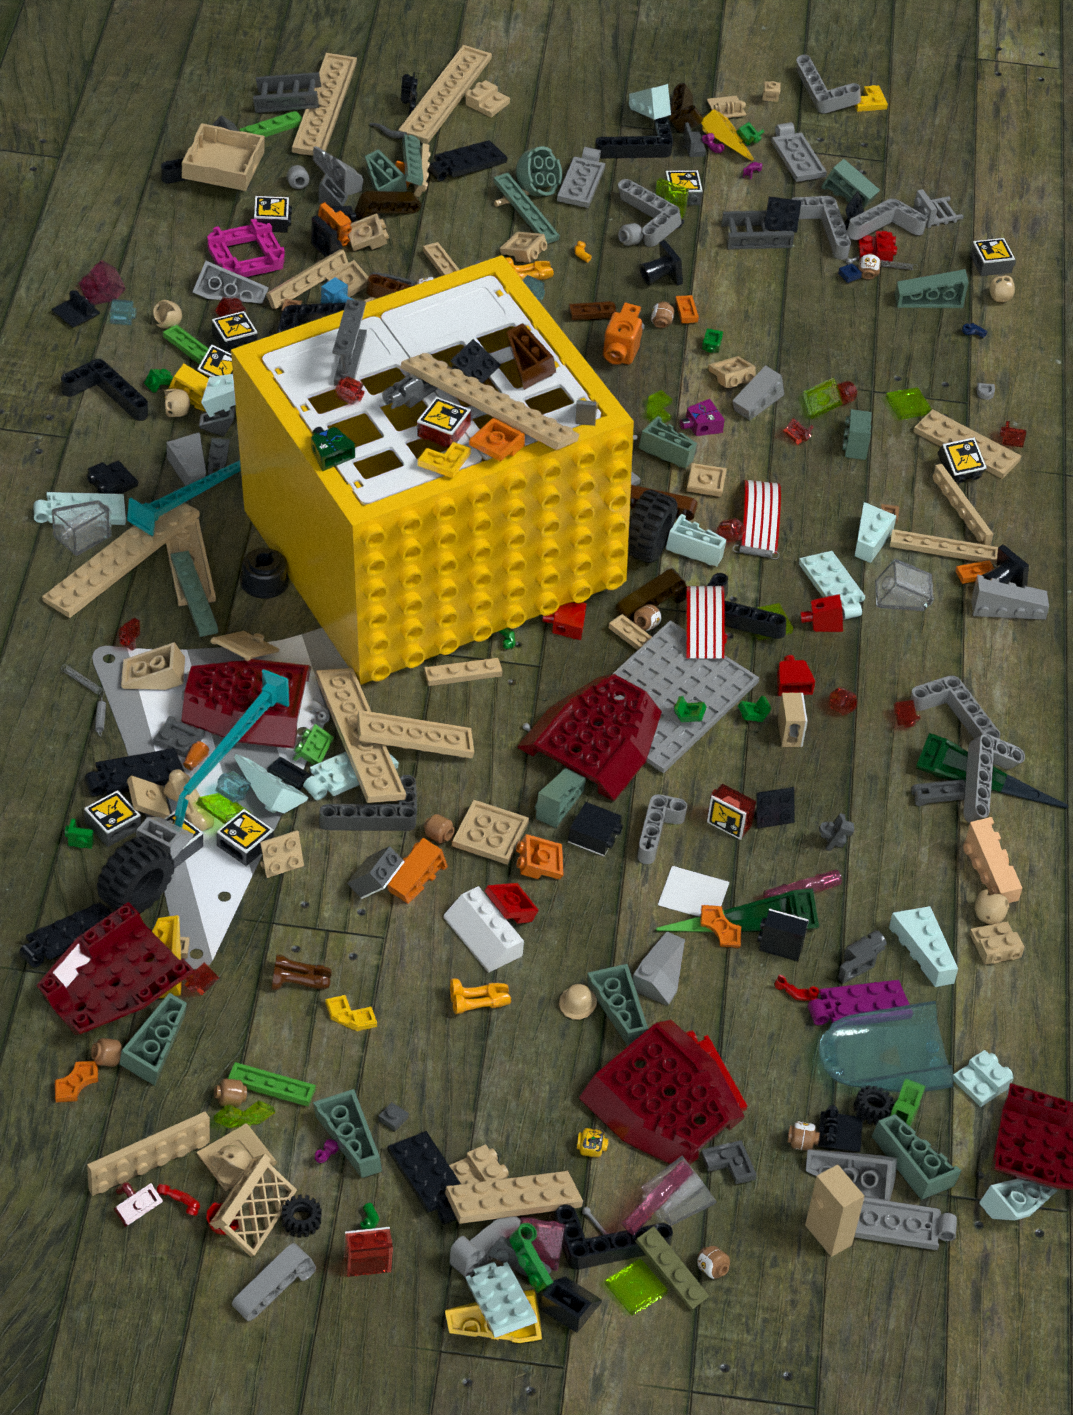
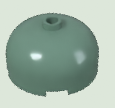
M548 147L531 148L525 151L517 162L516 176L518 183L523 190L529 192V195H552L555 193L557 186L561 184L562 168L560 161L551 153L552 150ZM551 186V189L548 192H544L540 189L535 188H544Z

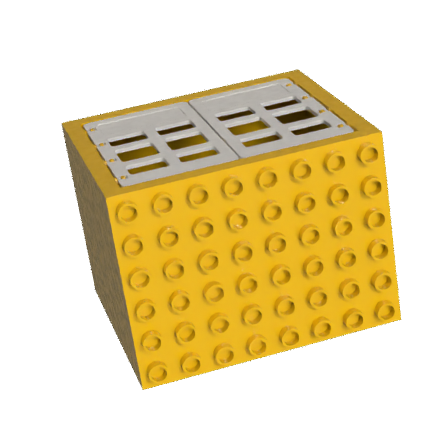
M503 255L366 302L359 329L367 330V338L353 388L334 386V377L340 355L333 354L332 351L344 310L231 349L244 511L268 547L278 551L285 557L290 580L347 666L353 668L360 685L372 680L382 681L390 673L405 667L415 668L426 659L439 654H451L459 646L472 641H484L495 632L505 628H517L526 620L541 614L544 616L551 615L560 605L569 602H584L595 593L605 589H617L627 581L634 421ZM521 323H524L553 355L556 373L525 390L523 389L507 336V331ZM474 339L501 364L482 384L492 386L494 390L509 395L515 401L523 402L528 408L540 411L542 415L557 420V423L563 426L571 427L573 431L579 434L577 442L555 450L525 434V446L514 456L507 455L500 462L469 445V439L494 417L439 388L411 408L403 404L400 407L391 409L393 402L386 405L382 398V392L410 374L400 368L402 361L422 353H428L432 355V358L446 362L448 366L452 367L453 363L450 360ZM435 397L471 409L457 434L454 432L453 435L417 422ZM577 400L599 403L595 426L576 424ZM316 427H322L324 431L332 427L338 428L355 443V458L322 471L311 449L313 430ZM453 442L471 448L470 456L453 478L419 467L417 460L426 448L445 454Z

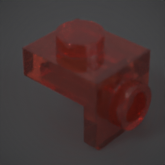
M222 297L215 312L220 317L230 315V313L245 312L246 308L237 298Z
M792 418L783 432L799 445L803 440L806 442L812 436L811 431L814 426L811 424L806 429L796 419Z
M1006 421L1005 427L1002 426L1000 431V437H1003L1002 444L1023 448L1026 430L1010 428V421Z
M134 617L119 628V643L132 651L135 650L136 638L140 636V620Z
M913 700L895 702L893 704L898 726L904 725L905 728L913 727L921 719L920 715H916Z
M204 962L190 977L188 976L185 979L187 981L185 985L191 992L197 991L203 995L219 977Z

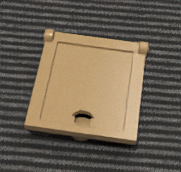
M245 631L211 639L212 644H218L244 657L245 661L277 653L280 650L263 641L264 636L255 633L253 636Z
M247 1123L197 1152V1155L225 1191L234 1186L224 1184L218 1179L217 1173L221 1168V1164L214 1161V1156L223 1146L236 1145L242 1147L249 1153L250 1162L253 1158L266 1154L271 1159L270 1165L274 1166L277 1163Z

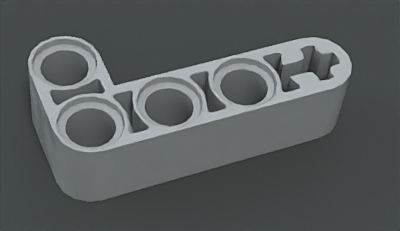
M660 794L651 797L638 849V860L641 863L651 864L654 862L664 822L671 824H682L684 822L687 803L683 799Z
M517 1216L498 1218L470 1241L465 1236L458 1238L451 1247L450 1264L465 1278L469 1275L471 1277L474 1274L473 1269L486 1265L494 1258L488 1253L500 1236L509 1240L510 1234L524 1222Z
M296 1243L290 1244L234 1298L232 1306L247 1321L253 1320L297 1277L302 1281L311 1277L316 1270L314 1262Z

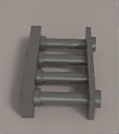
M319 72L256 77L258 92H261V95L253 96L256 113L319 108L318 93L314 91L315 88L322 86ZM308 88V92H299V89ZM283 90H292V93H283ZM268 91H277L276 94L267 95Z
M767 210L724 211L722 214L721 226H729L730 229L727 239L728 250L792 248L794 232L764 229ZM761 225L763 232H753L752 226ZM736 226H745L746 232H737Z
M350 299L346 301L332 351L333 354L340 355L334 377V386L352 388L354 386L367 338V330L359 329L366 301Z

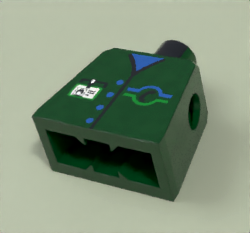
M316 427L313 430L311 449L322 471L355 458V443L338 428L332 427L324 431L322 427Z

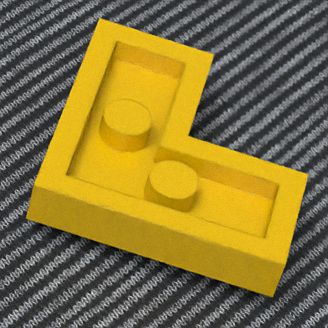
M879 85L864 86L863 92L865 96H861L860 103L854 105L857 112L885 110L888 107V103Z
M456 442L451 444L445 454L426 448L417 460L419 467L453 478L470 456L471 448Z

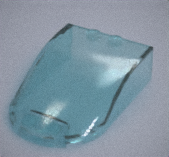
M936 1001L849 1015L832 1023L831 1028L821 1037L819 1045L821 1064L830 1077L844 1085L858 1088H866V1086L870 1085L871 1089L874 1085L877 1086L878 1090L881 1087L883 1091L900 1092L904 1080L907 1078L926 1086L924 1091L953 1087L952 1064L948 1065L937 1022Z

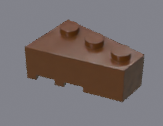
M524 323L507 331L510 350L524 390L556 373L553 355Z

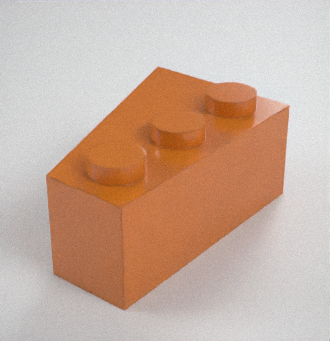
M422 838L420 842L413 846L412 852L408 857L402 859L404 863L387 884L388 890L409 904L424 890L423 885L428 880L433 881L436 878V875H434L440 869L445 870L448 867L442 849Z

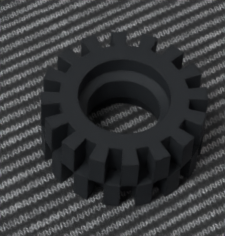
M868 1085L866 1088L863 1087L859 1090L853 1104V1110L857 1112V1117L861 1116V1121L867 1120V1124L871 1125L874 1122V1125H877L879 1120L891 1115L894 1107L893 1097L889 1096L888 1091L884 1093L881 1087L878 1090L877 1086L873 1085L871 1089L870 1085ZM869 1103L875 1104L879 1108L873 1107Z
M300 1194L298 1199L292 1196L291 1202L288 1199L285 1201V1205L282 1207V1226L285 1227L287 1233L290 1231L292 1236L297 1233L298 1238H301V1234L309 1237V1232L313 1235L320 1228L322 1209L319 1202L316 1203L315 1198L309 1200V1195L302 1198V1194ZM297 1212H306L310 1215V1218L307 1220H297L293 1215Z

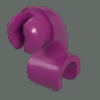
M713 133L702 137L703 143L707 144L713 152L721 153L724 151L723 144L713 143Z
M757 162L750 163L743 170V178L745 175H748L752 179L753 171L760 172L763 164Z
M327 1139L323 1146L324 1151L319 1149L315 1152V1161L320 1164L325 1163L331 1154L335 1155L339 1150L338 1143L332 1139Z

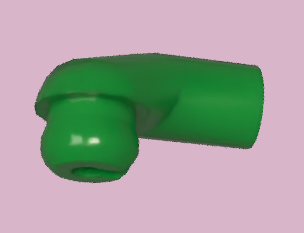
M510 628L500 630L499 633L506 637V640L502 642L504 649H513L516 644L514 631Z
M366 1203L363 1206V1210L367 1217L364 1219V1222H360L362 1230L374 1229L380 1221L373 1204Z

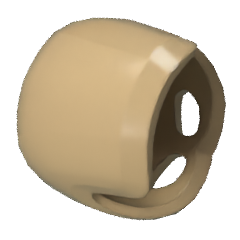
M998 276L990 282V294L994 301L1006 302L1013 298L1015 286L1010 276Z
M161 300L154 307L153 314L155 320L159 323L156 324L158 327L169 329L180 323L182 311L176 303L169 300Z
M181 389L164 390L166 415L168 417L186 415L190 407L188 394Z
M988 889L981 891L975 901V913L978 919L990 925L1001 923L1009 909L1007 898L1001 894L987 895Z
M236 1145L223 1146L214 1156V1161L221 1164V1168L217 1173L218 1179L224 1184L236 1185L250 1164L249 1153Z

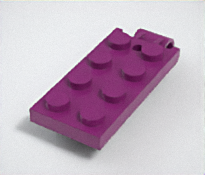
M899 980L823 988L819 991L822 1000L815 999L807 1005L815 1025H823L829 1019H831L833 1026L904 1018L911 1017L913 1012Z

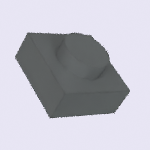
M391 1102L378 1116V1121L395 1132L408 1119L409 1113Z

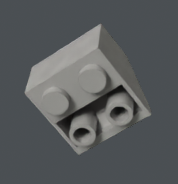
M147 817L136 830L137 837H150L169 852L173 859L193 838V833L161 817Z

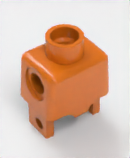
M624 303L620 313L614 312L605 331L603 357L610 363L630 365L633 362L640 347L643 330L642 320L638 318L641 311L640 306Z

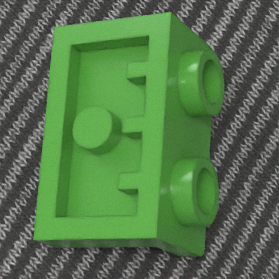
M316 724L310 729L306 728L300 736L302 741L293 750L296 752L293 760L296 761L302 757L312 765L321 763L334 737Z

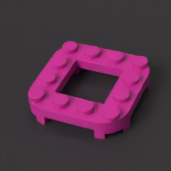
M251 219V225L223 231L217 226L207 236L208 250L216 265L243 277L283 269L285 250L284 247H280L272 233L270 223L266 225L257 222V219ZM256 240L265 256L238 262L236 257H232L227 246Z

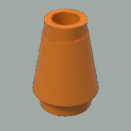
M201 741L193 743L183 763L184 767L192 771L209 755V747Z

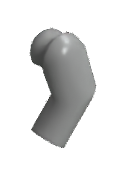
M313 701L310 709L318 713L317 719L320 723H327L330 720L329 709L319 702Z

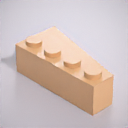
M992 817L970 822L963 849L965 854L970 857L973 868L978 871L981 882L989 890V895L1001 894L1007 898L1009 903L1019 901L1022 886L1013 865L1009 866L1006 849H1001L999 842L1001 837L992 828L994 824Z

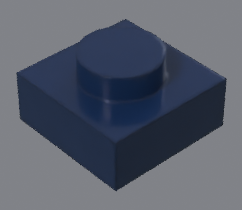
M853 263L840 267L838 274L847 283L860 279L862 276V272Z

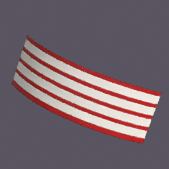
M745 480V507L741 546L772 550L773 553L777 554L774 551H777L779 538L780 483Z
M687 586V658H724V586Z

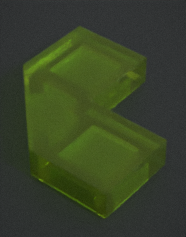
M662 390L648 396L646 418L652 422L659 416L664 424L670 421L672 415L663 408L672 404L673 399Z
M260 1100L245 1111L227 1105L214 1115V1121L228 1128L241 1127L246 1123L249 1126L257 1125L275 1114V1109L273 1106Z

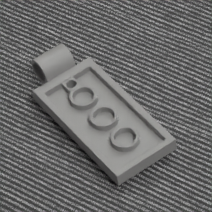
M792 122L777 124L775 126L777 137H772L771 142L795 181L799 182L826 177L827 172L802 132L795 133Z
M584 147L582 158H573L558 193L557 201L589 208L605 169V163L599 162L601 150Z
M864 1197L854 1237L938 1250V1239L953 1241L956 1238L957 1217L951 1213L941 1215L940 1209Z

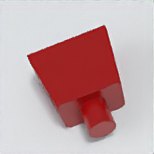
M840 594L812 600L811 611L800 612L801 623L812 622L815 632H843Z
M569 602L560 605L553 614L543 615V622L553 623L552 633L581 640L587 603Z
M793 655L785 656L784 661L779 662L777 695L782 696V693L813 695L815 679L806 661L795 660Z

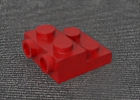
M876 231L875 236L866 235L858 239L859 257L874 254L880 261H893V256L897 254V246H895L896 236H893L892 232Z
M518 883L488 885L484 891L506 919L513 918L517 923H528L534 920L539 911Z

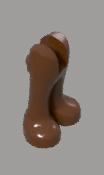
M276 954L271 990H279L283 983H295L315 989H328L331 983L329 978L332 976V970L324 965L305 964Z

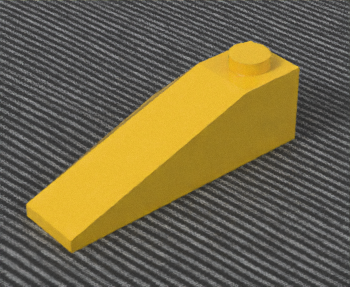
M713 109L703 118L701 122L703 125L702 130L706 134L713 133L714 137L749 160H754L748 148L741 143L743 140L736 134L737 130L726 116Z
M179 916L158 918L152 932L181 960ZM149 958L146 962H151L154 958ZM182 981L159 998H165L169 993L174 996L181 995Z
M535 1289L523 1292L536 1314L537 1323L495 1338L477 1302L445 1310L449 1333L473 1337H489L494 1340H510L515 1343L541 1340V1323Z

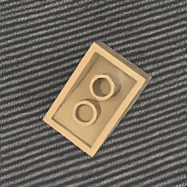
M174 642L123 659L121 687L123 689L167 690L182 685L184 682L185 656Z

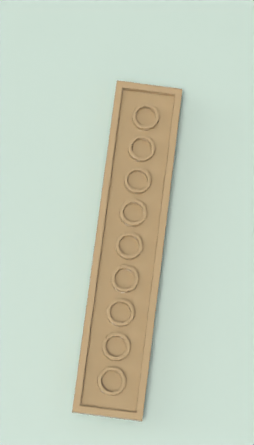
M463 45L398 131L407 132L408 136L413 135L421 143L428 144L489 63L492 54Z
M326 53L319 71L322 86L314 90L318 93L320 105L319 108L305 110L292 146L293 153L313 156V147L315 146L326 152L357 64L356 57Z
M422 353L401 362L400 368L406 372L412 373L427 383L555 450L578 441L579 434L573 431L571 427L563 426L557 423V420L542 415L540 411L528 408L523 402L515 401L509 395L494 390L492 386L484 385L478 379L464 375L459 369H452L446 362L438 361L428 353Z
M184 502L168 511L155 521L153 536L135 525L43 595V602L71 618L164 545L167 540H170L200 516L199 510Z
M353 668L316 670L315 677L367 803L405 800L406 792L386 745L359 741L358 710L371 712Z

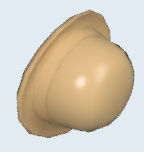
M575 984L562 993L559 1006L566 1017L580 1020L593 1013L597 1006V998L587 986Z

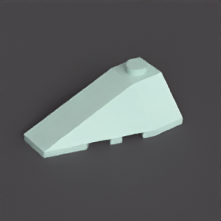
M235 754L236 762L258 799L266 805L265 809L272 813H276V811L286 813L307 801L308 797L292 785L288 786L281 782L282 779L268 773L265 768L249 758Z
M1017 1178L991 1185L979 1203L992 1219L1018 1220L1031 1216L1058 1190Z

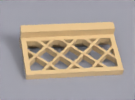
M266 1154L252 1159L210 1222L215 1229L221 1228L250 1257L255 1256L281 1216L285 1201L287 1199L290 1201L297 1191L294 1186L269 1164L271 1159ZM265 1171L271 1175L272 1183H264L263 1174ZM278 1186H283L288 1191L284 1198H280ZM254 1187L260 1188L261 1199H254L252 1191ZM265 1187H273L274 1198L267 1199ZM262 1202L263 1215H256L254 1203ZM267 1202H275L276 1212L274 1214H269ZM249 1203L250 1216H243L242 1205ZM257 1218H264V1230L258 1231ZM243 1219H251L253 1231L245 1232ZM232 1220H238L239 1232H234L229 1227ZM253 1234L255 1244L251 1248L247 1244L246 1235Z

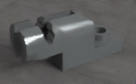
M411 373L384 390L382 398L386 405L393 402L391 409L400 407L403 404L411 408L438 388Z
M878 930L867 935L868 938L865 936L861 937L860 940L846 947L844 955L846 962L840 966L838 976L842 984L875 967L877 954L886 949L884 946L887 945L884 936Z

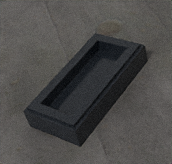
M279 757L268 767V773L279 777L282 781L298 790L311 777L310 773L282 757Z

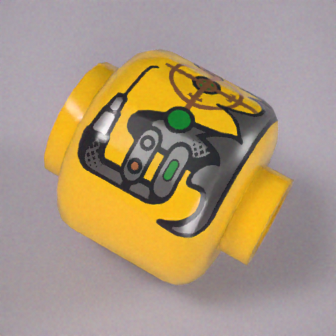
M585 1128L582 1133L579 1132L577 1149L580 1150V1154L583 1156L599 1158L602 1155V1151L607 1152L608 1139L604 1138L605 1134L602 1130Z

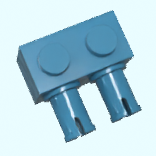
M336 277L321 286V304L346 303L347 299L354 300L348 296V285Z

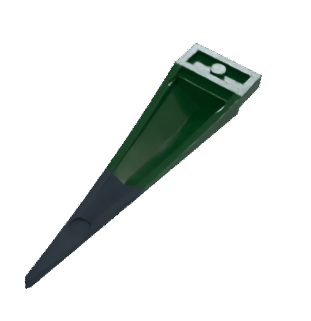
M929 733L916 769L933 774L934 777L950 781L964 780L966 784L968 751L946 738ZM993 766L991 791L1065 809L1069 808L1068 804L1023 783Z

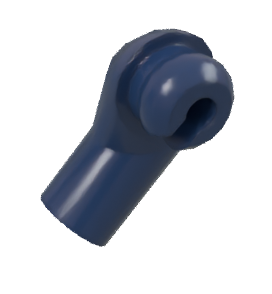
M966 323L962 327V332L966 335L976 334L985 338L988 332L974 323Z

